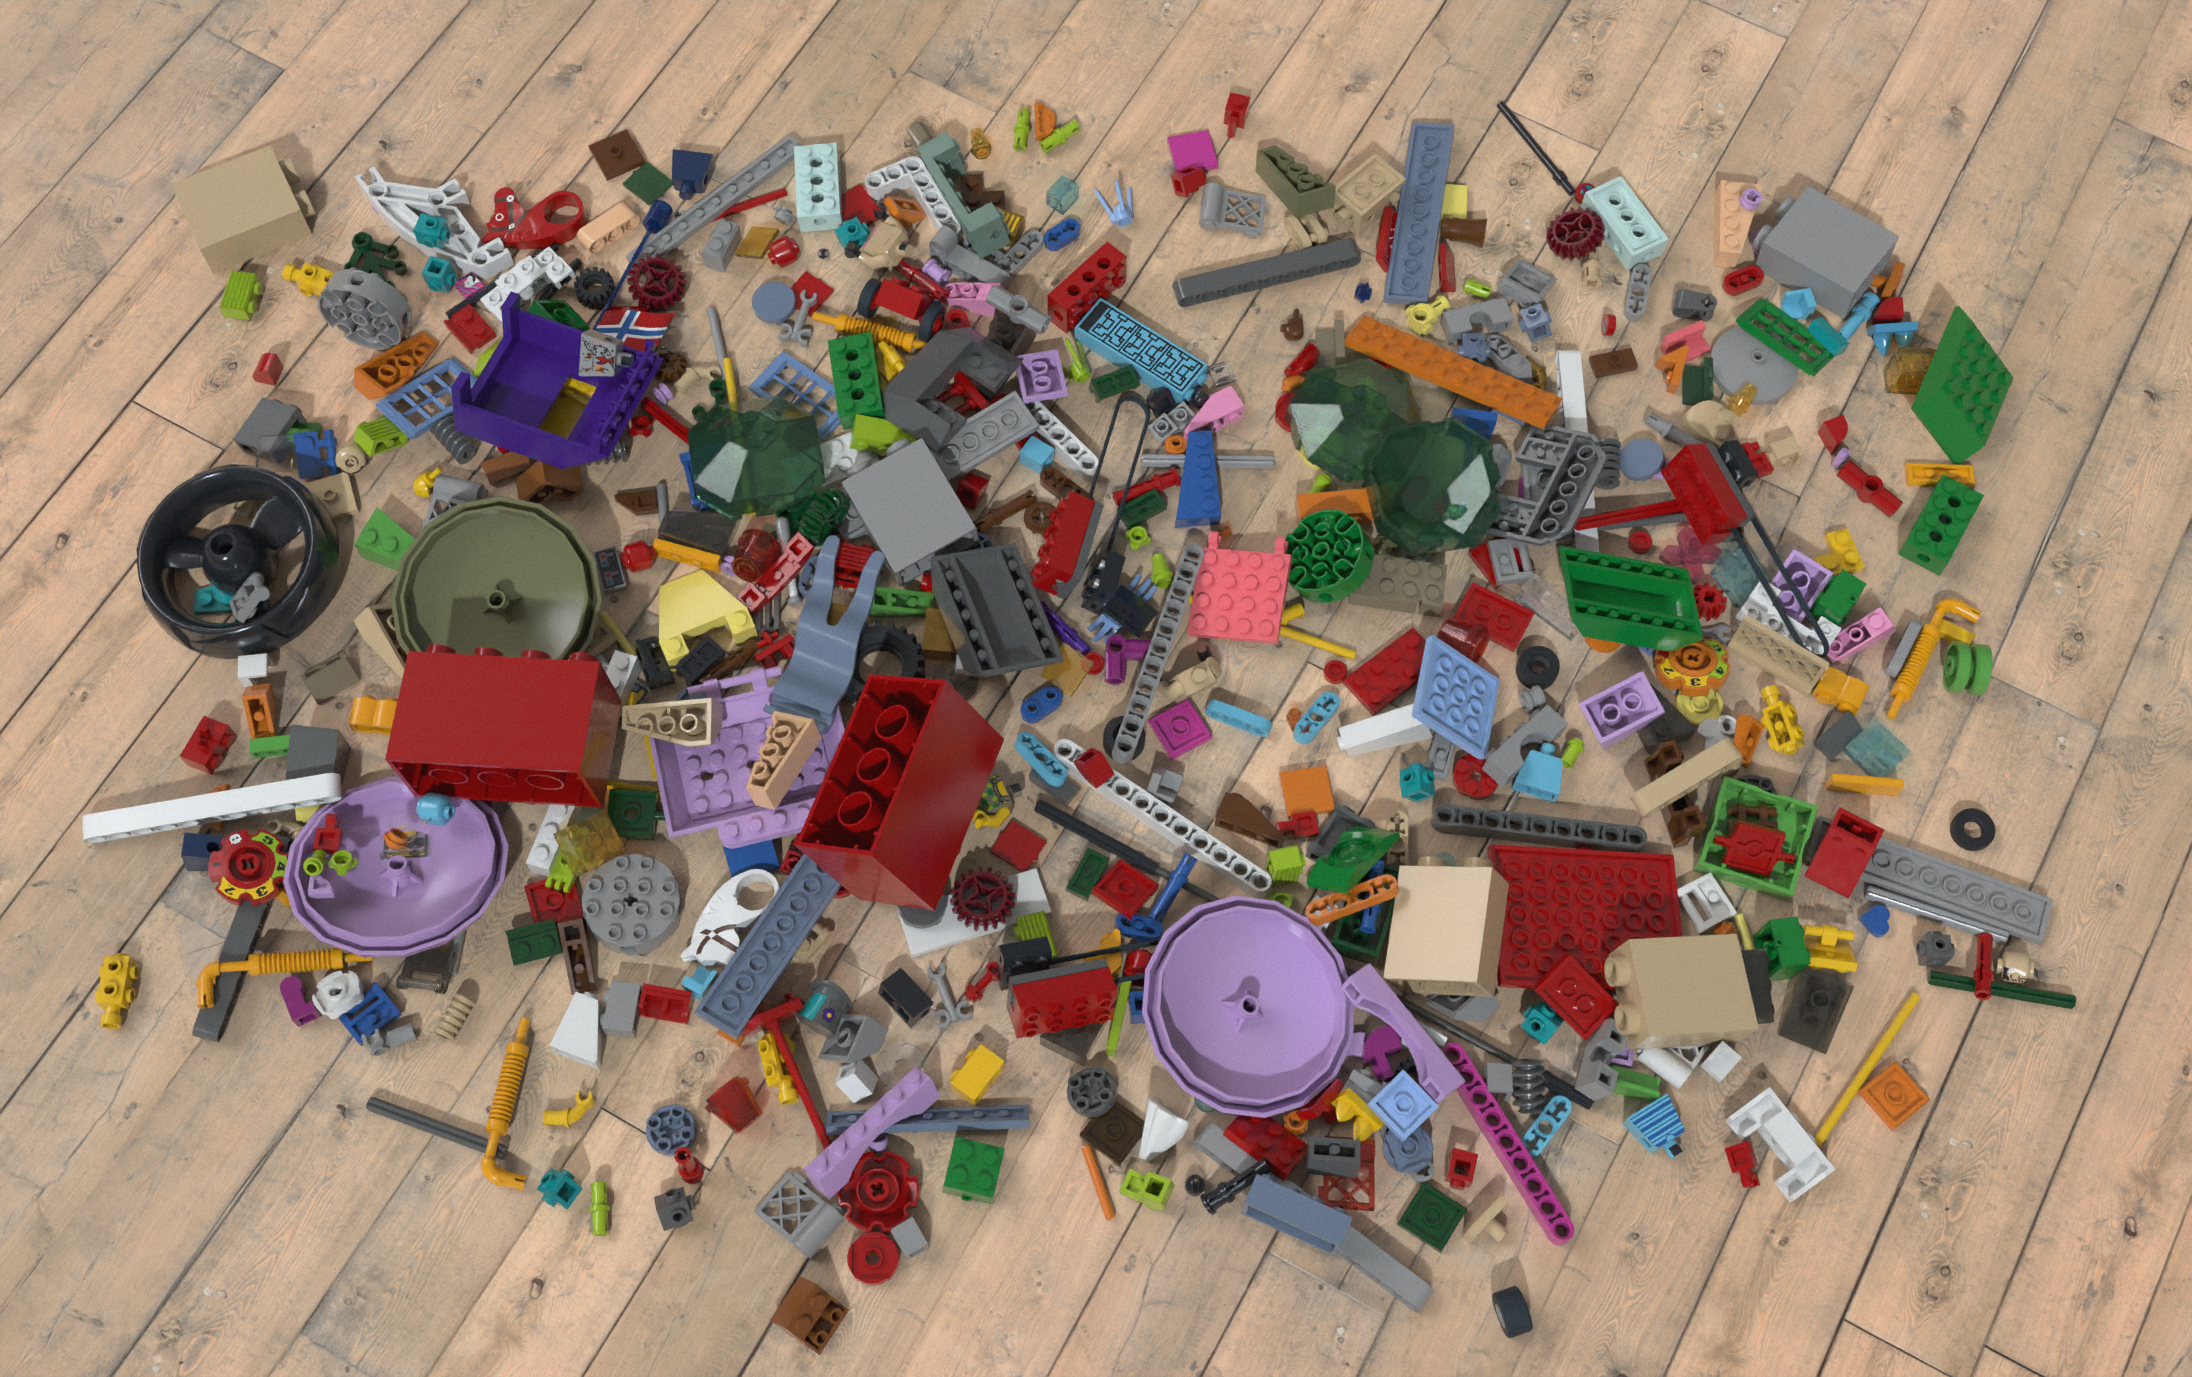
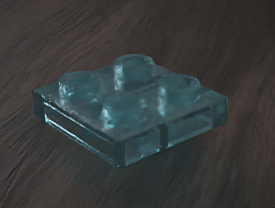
M1738 546L1733 552L1727 553L1718 559L1715 563L1716 567L1710 571L1735 608L1742 607L1750 594L1760 582L1741 547ZM1752 554L1765 579L1767 580V582H1769L1771 579L1768 577L1764 569L1761 567L1757 559Z
M1877 719L1842 750L1868 776L1885 777L1911 753Z

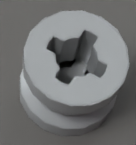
M1539 685L1532 686L1531 690L1528 691L1526 689L1519 691V701L1526 713L1531 712L1535 707H1545V696Z

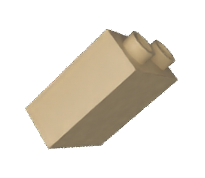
M271 145L171 183L199 249L213 274L312 235L305 220L306 217L316 214L305 189L296 193L292 192L290 186L301 182L290 158L281 161L277 160Z
M1421 857L1419 858L1418 866H1400L1397 882L1399 892L1394 902L1383 978L1401 993L1494 997L1509 883L1493 868L1494 863L1484 858L1470 857L1464 860L1463 867L1448 866L1447 861L1440 858Z
M1737 934L1629 939L1611 952L1605 961V978L1609 986L1615 987L1619 1003L1614 1013L1615 1026L1619 1034L1626 1036L1628 1050L1720 1044L1722 1041L1726 1044L1737 1043L1759 1030Z

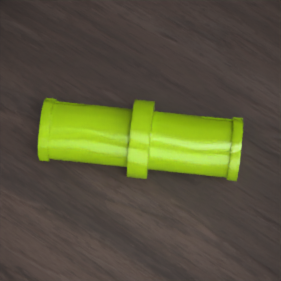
M1022 108L1018 109L1017 122L1013 129L1015 133L1013 149L1020 152V146H1022V152L1026 150L1027 135L1030 134L1029 119L1031 111L1024 108L1023 114Z
M1073 119L1062 128H1056L1053 134L1039 142L1042 151L1047 154L1059 144H1065L1068 138L1081 131L1080 128H1077L1079 124Z
M607 1182L591 1183L592 1206L589 1207V1212L592 1213V1236L609 1235L608 1212L610 1211V1205H607Z

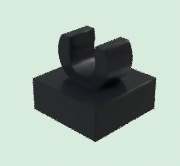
M1165 387L1154 392L1151 398L1146 399L1149 408L1152 409L1156 418H1159L1163 413H1169L1176 407L1169 389Z

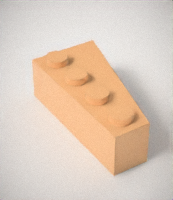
M1720 181L1715 193L1713 266L1735 268L1755 210L1743 208L1740 204V198L1744 191L1749 188H1754L1761 193L1763 185Z
M774 711L772 714V725L767 728L765 733L767 736L766 741L759 749V760L754 763L746 784V789L756 806L776 810L822 739L813 719Z

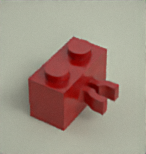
M203 715L180 757L186 765L212 775L215 769L220 767L226 750L233 745L236 734L229 725Z

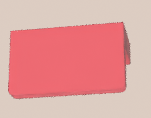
M1701 320L1664 336L1660 349L1666 355L1685 345L1690 346L1686 362L1709 353L1711 348L1703 338L1706 325Z

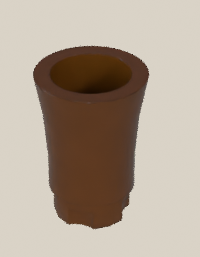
M1444 218L1441 238L1470 244L1483 249L1487 218Z

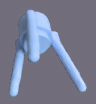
M1116 180L1115 186L1119 205L1115 206L1113 212L1097 189L1094 192L1110 216L1111 223H1116L1117 226L1123 227L1131 224L1134 219L1132 212L1131 187L1127 189V207L1123 201L1119 181Z

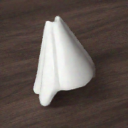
M1149 1097L1147 1101L1139 1158L1144 1159L1145 1163L1152 1161L1180 1141L1189 1126L1187 1120L1164 1108L1163 1101L1159 1097L1155 1099Z

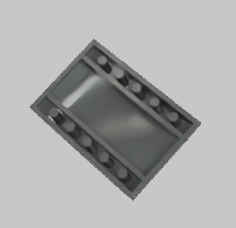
M1016 543L933 556L931 558L932 591L965 671L977 678H983L1064 661L1034 586L1031 585V579Z

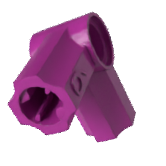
M1120 635L1110 636L1107 639L1104 651V682L1110 685L1125 683V660L1144 661L1151 640L1124 639ZM1110 647H1119L1120 651H1113Z

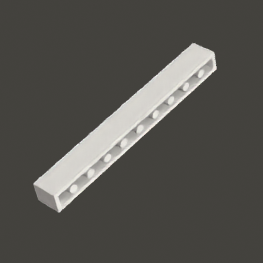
M615 650L606 674L622 700L621 716L622 706H625L629 694L633 690L634 682H636L641 670V665L637 656ZM550 804L526 861V865L532 873L548 877L570 827L573 828L582 806Z

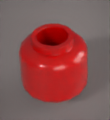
M783 236L769 244L770 252L767 255L773 265L777 263L779 267L785 268L799 259L801 251L793 237Z
M643 540L625 545L623 552H620L624 568L626 570L629 569L632 573L652 568L653 559L656 558L654 547L652 545L648 546Z
M1137 949L1129 953L1125 959L1124 975L1144 973L1153 954L1146 949ZM1145 978L1132 980V985L1144 987Z

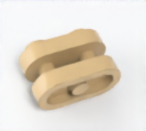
M1316 213L1299 217V219L1295 218L1293 214L1284 217L1285 229L1298 250L1310 248L1312 243L1315 246L1327 243V229L1321 226Z

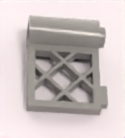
M1214 182L1207 183L1203 187L1199 225L1205 231L1222 228L1242 232L1247 237L1257 238V235L1261 236L1266 197L1227 190L1221 184ZM1228 197L1237 199L1240 204L1232 207L1228 202ZM1250 202L1260 203V208L1253 211L1248 204ZM1242 207L1249 213L1244 218L1237 212ZM1232 214L1237 219V222H1225V217ZM1253 218L1258 227H1250L1246 221Z
M439 474L434 482V494L422 529L425 525L447 512L445 511L437 515L435 509L438 502L447 503L450 508L449 510L454 508L451 505L457 506L460 503L486 499L488 490L485 489V485Z
M788 1172L754 1212L792 1243L803 1255L811 1259L845 1220L842 1216L844 1211L836 1203L833 1202L830 1205L819 1198L805 1186L807 1180L797 1172L793 1175ZM789 1182H792L797 1188V1196L783 1197V1189ZM812 1199L817 1203L811 1212L802 1213L801 1200ZM797 1201V1213L784 1215L783 1203ZM779 1203V1216L769 1217L764 1213V1210L770 1204ZM798 1218V1227L790 1235L784 1230V1220Z

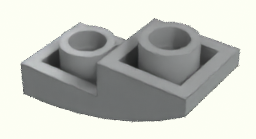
M1183 401L1169 414L1163 413L1148 428L1163 444L1169 436L1178 435L1183 432L1196 415Z

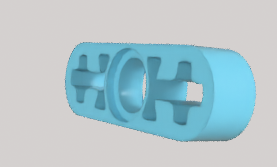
M1333 692L1322 693L1295 725L1293 737L1298 743H1311L1338 711L1340 705L1338 695ZM1330 702V704L1327 706L1325 710L1324 705ZM1311 715H1319L1323 720L1315 721L1311 718ZM1307 726L1310 727L1309 732L1303 734V732L1307 729Z
M1209 700L1205 709V714L1210 718L1260 737H1267L1272 728V723L1268 719L1218 700Z
M1029 732L1019 733L1014 743L1016 751L1048 784L1056 787L1062 786L1068 775L1067 769L1033 734ZM1036 757H1041L1045 759L1046 762L1040 761Z
M1564 1096L1553 1097L1545 1107L1544 1112L1539 1115L1521 1139V1142L1527 1148L1528 1145L1525 1142L1531 1143L1535 1136L1540 1138L1534 1146L1537 1151L1533 1149L1530 1152L1528 1151L1532 1159L1539 1156L1570 1114L1572 1105L1568 1098ZM1563 1104V1111H1560L1554 1119L1551 1114L1556 1109L1555 1105ZM1539 1122H1549L1552 1126V1131L1548 1134L1542 1133L1538 1127Z

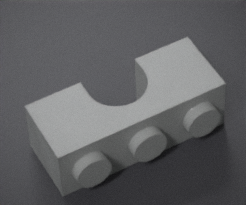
M1505 297L1500 299L1493 298L1487 302L1472 303L1466 307L1451 308L1443 312L1440 325L1448 345L1462 342V333H1472L1473 328L1471 324H1482L1487 328L1489 335L1510 331L1514 318Z
M1612 1018L1605 1020L1588 1038L1575 1085L1576 1090L1593 1101L1613 1094L1619 1072L1611 1068L1609 1064L1617 1054L1624 1052L1627 1043L1626 1036L1618 1033L1615 1021Z

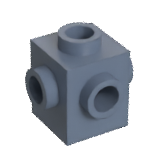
M1540 303L1520 310L1522 320H1519L1518 323L1522 333H1527L1531 343L1552 335L1549 325L1552 322L1548 310H1543Z
M1484 332L1462 333V345H1458V355L1486 366V357H1490V345L1485 344Z

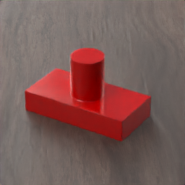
M1340 1079L1333 1080L1305 1106L1297 1110L1296 1114L1301 1121L1318 1118L1320 1115L1326 1123H1331L1337 1119L1336 1109L1331 1102L1344 1087Z

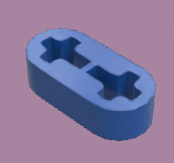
M1068 218L1048 230L1044 235L1045 248L1050 251H1058L1077 239L1080 235L1079 222L1076 219Z

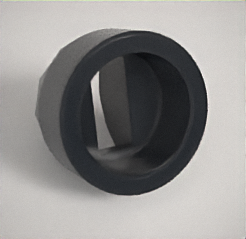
M1197 388L1191 396V402L1194 407L1202 408L1210 397L1204 391Z
M1199 1175L1189 1176L1185 1181L1186 1192L1191 1196H1199L1203 1193L1205 1189L1204 1179ZM1193 1179H1197L1198 1190H1193Z

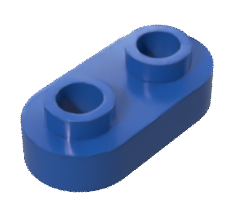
M1046 686L1025 700L1020 709L1022 719L1030 724L1038 723L1057 710L1063 701L1061 690L1056 686ZM1053 694L1055 697L1050 699L1047 695ZM1030 707L1036 708V710L1033 712L1029 711L1028 709Z
M1120 913L1116 917L1115 929L1120 930V935L1141 942L1162 937L1163 926L1155 919L1136 914L1129 920Z

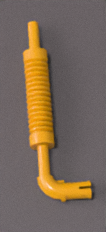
M814 312L812 316L814 321L835 326V332L846 333V335L850 334L852 336L871 332L875 343L878 341L879 344L885 341L888 345L894 346V348L898 347L899 350L902 348L903 351L910 353L913 348L921 350L927 344V342L917 340L916 333L908 331L905 333V330L901 332V329L897 331V328L893 330V327L889 328V326L873 324L872 321L869 323L868 320L865 322L864 319L861 321V318L857 320V317L853 319V316L849 317V315L839 313L837 318Z
M1946 598L1938 602L1934 608L1935 613L1930 624L1922 625L1890 694L1894 700L1886 715L1887 719L1895 720L1902 703H1908L1911 700L1917 684L1923 675L1922 673H1924L1925 666H1927L1931 658L1930 656L1942 634L1938 627L1944 614L1951 612L1975 624L1982 613L1981 610L1968 605L1962 599Z
M327 948L326 951L322 949L321 952L319 949L316 952L312 949L311 952L310 950L306 952L298 950L296 953L295 951H292V953L287 951V954L285 952H282V954L277 952V955L273 952L272 955L267 953V956L265 953L262 956L260 953L249 954V961L220 963L218 960L206 965L195 982V985L198 986L197 1007L205 1009V998L208 1008L214 1007L213 984H216V976L223 972L249 970L251 977L261 976L262 973L263 975L267 973L271 975L272 972L274 975L277 972L278 974L282 972L286 974L287 971L288 973L292 971L293 973H296V971L301 973V970L303 972H306V970L310 972L311 969L314 972L316 969L320 971L321 968L323 971L326 968L327 970L331 968L333 970L344 969V963L373 961V957L343 953V950L339 948H332L331 950Z
M520 1018L515 1041L508 1043L506 1047L503 1065L501 1066L502 1069L500 1070L495 1089L496 1092H494V1101H492L491 1110L489 1111L490 1115H488L489 1119L485 1127V1131L490 1134L485 1156L481 1158V1170L488 1181L494 1183L496 1187L504 1186L522 1191L524 1188L526 1175L505 1171L503 1167L496 1166L494 1158L500 1136H506L508 1132L512 1109L516 1102L517 1091L519 1090L524 1071L523 1068L526 1063L525 1059L529 1051V1047L524 1045L530 1020L527 1018Z

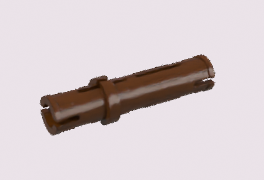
M1028 490L1021 496L997 509L989 510L988 514L973 521L975 527L978 528L977 531L982 533L994 525L999 526L1003 520L1037 502L1036 496H1032L1033 491Z
M749 639L736 651L732 650L725 660L698 679L697 684L700 685L703 684V681L715 678L717 680L725 678L737 667H742L748 658L759 651L758 646L752 639Z

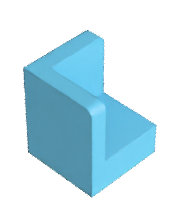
M1811 288L1787 291L1780 302L1782 311L1795 320L1811 318L1817 307Z
M1031 436L1019 451L1020 463L1040 475V472L1044 468L1049 467L1054 461V448Z
M699 966L691 978L685 976L681 986L683 990L692 992L695 998L702 1001L719 977V972L715 969L711 972Z

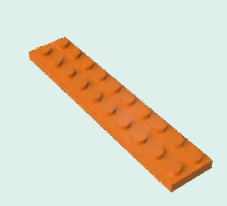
M1363 316L1345 338V346L1543 430L1562 405L1563 398L1553 393L1537 388L1367 316Z

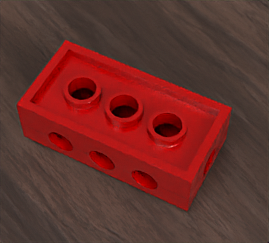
M1108 241L1047 295L1048 316L1051 317V322L1066 334L1075 329L1076 325L1100 298L1107 301L1113 291L1120 289L1125 284L1127 256Z

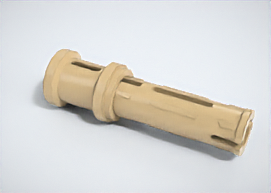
M1590 227L1586 228V230L1589 231V232H1590L1591 229H1592V228H1590ZM1596 247V253H1589V258L1585 256V262L1582 265V271L1584 272L1582 285L1586 289H1596L1602 284V279L1599 277L1602 266L1598 260V247Z

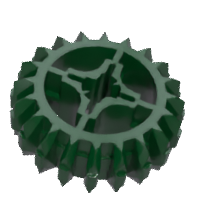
M834 487L823 490L821 494L816 496L815 500L811 502L810 506L807 507V511L803 514V519L800 521L798 529L799 533L814 547L822 546L826 538L837 533V530L841 527L850 508V499L842 491Z

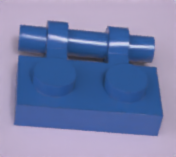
M333 429L324 430L325 439L318 440L317 431L293 433L300 479L322 477V467H329L330 476L339 474V468L335 461V445H338L337 438H334ZM326 446L328 460H321L319 447Z

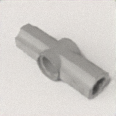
M998 285L993 286L989 290L986 302L1007 314L1013 323L1024 324L1040 335L1048 329L1051 317L1028 304L1025 297L1021 295L1015 296Z

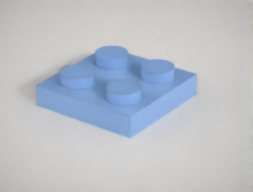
M1404 1070L1367 1104L1401 1142L1439 1107Z

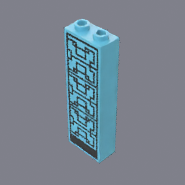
M1102 298L1094 304L1075 327L1074 339L1076 341H1080L1081 344L1121 369L1132 365L1138 380L1156 391L1163 387L1169 389L1174 402L1178 405L1183 401H1190L1196 388L1199 385H1204L1208 378V364Z

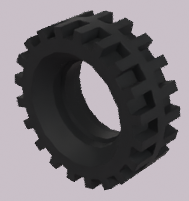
M875 620V626L869 627L866 622L859 640L853 678L845 694L848 696L850 703L858 702L866 682L860 676L859 666L863 658L870 653L877 651L891 652L902 663L900 677L925 678L922 646L920 643H917L916 636L913 633L910 635L907 633L905 626L901 625L898 629L893 621H889L888 625L885 626L881 625V620Z

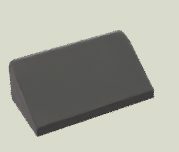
M1847 711L1818 738L1814 746L1832 761L1863 730L1853 714Z
M1035 769L1029 774V780L1066 807L1081 790L1080 787L1067 778L1062 786L1056 787L1048 784Z

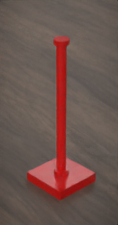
M799 998L757 1014L747 1022L741 1037L743 1039L766 1029L768 1031L771 1030L821 1145L825 1150L832 1142L826 1133V1128L780 1027L782 1023L804 1008Z

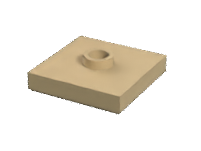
M343 472L303 484L321 500L334 520L359 513L349 474Z

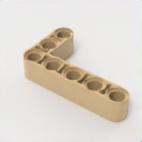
M1730 737L1725 738L1641 788L1630 799L1643 818H1647L1716 776L1719 781L1724 776L1734 777L1739 772L1744 757Z

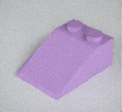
M1058 349L1016 356L1022 360V364L1016 369V377L1023 403L1068 397Z
M1793 549L1783 564L1810 609L1834 572L1797 549ZM1779 570L1770 584L1781 590L1777 599L1786 615L1801 623L1806 615Z
M1643 671L1579 703L1603 750L1624 740L1665 713Z

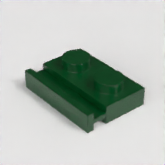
M555 919L505 931L514 966L563 953Z

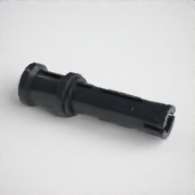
M1263 1157L1230 1181L1220 1182L1216 1189L1200 1196L1204 1207L1211 1215L1217 1213L1218 1208L1227 1202L1232 1203L1236 1198L1235 1195L1252 1185L1256 1174L1262 1176V1174L1274 1171L1272 1164L1266 1157Z

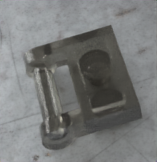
M429 949L406 957L402 972L397 977L396 987L403 990L408 988L432 990L436 994H445L458 954L454 951ZM415 973L439 976V979L432 981L415 979L412 976Z

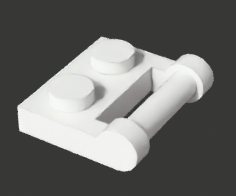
M1711 872L1677 889L1678 899L1696 925L1695 930L1698 935L1705 933L1737 914ZM1691 892L1694 894L1709 920H1703L1687 894Z

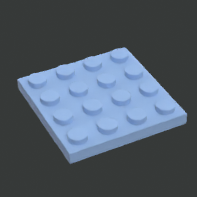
M1429 636L1426 638L1412 717L1472 756L1482 760L1488 752L1500 679L1436 636Z

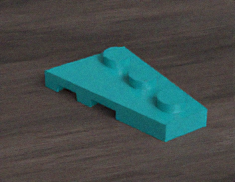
M213 585L195 591L193 612L195 615L233 613L229 603L233 596L221 593Z

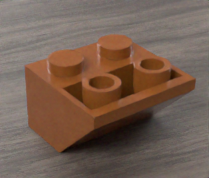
M799 1276L770 1321L786 1334L820 1355L849 1310L816 1283Z

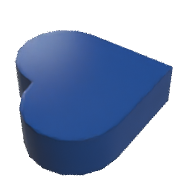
M1877 905L1863 914L1858 920L1870 934L1875 937H1883L1889 931L1887 920L1890 917V912L1885 906Z

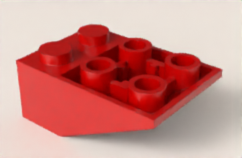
M1839 807L1831 817L1804 877L1849 899L1885 829Z

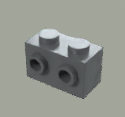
M1309 1136L1306 1174L1357 1178L1360 1167L1361 1140Z

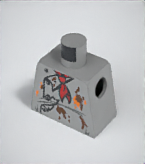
M588 329L581 334L579 376H615L621 372L622 366H633L634 355L623 352L622 340L592 329Z

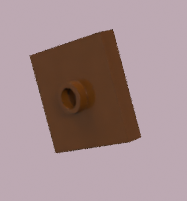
M627 129L588 145L589 151L606 181L645 165V160Z

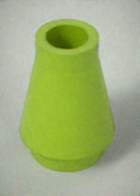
M1155 554L1152 557V583L1159 589L1168 588L1172 585L1174 575L1165 559V555Z

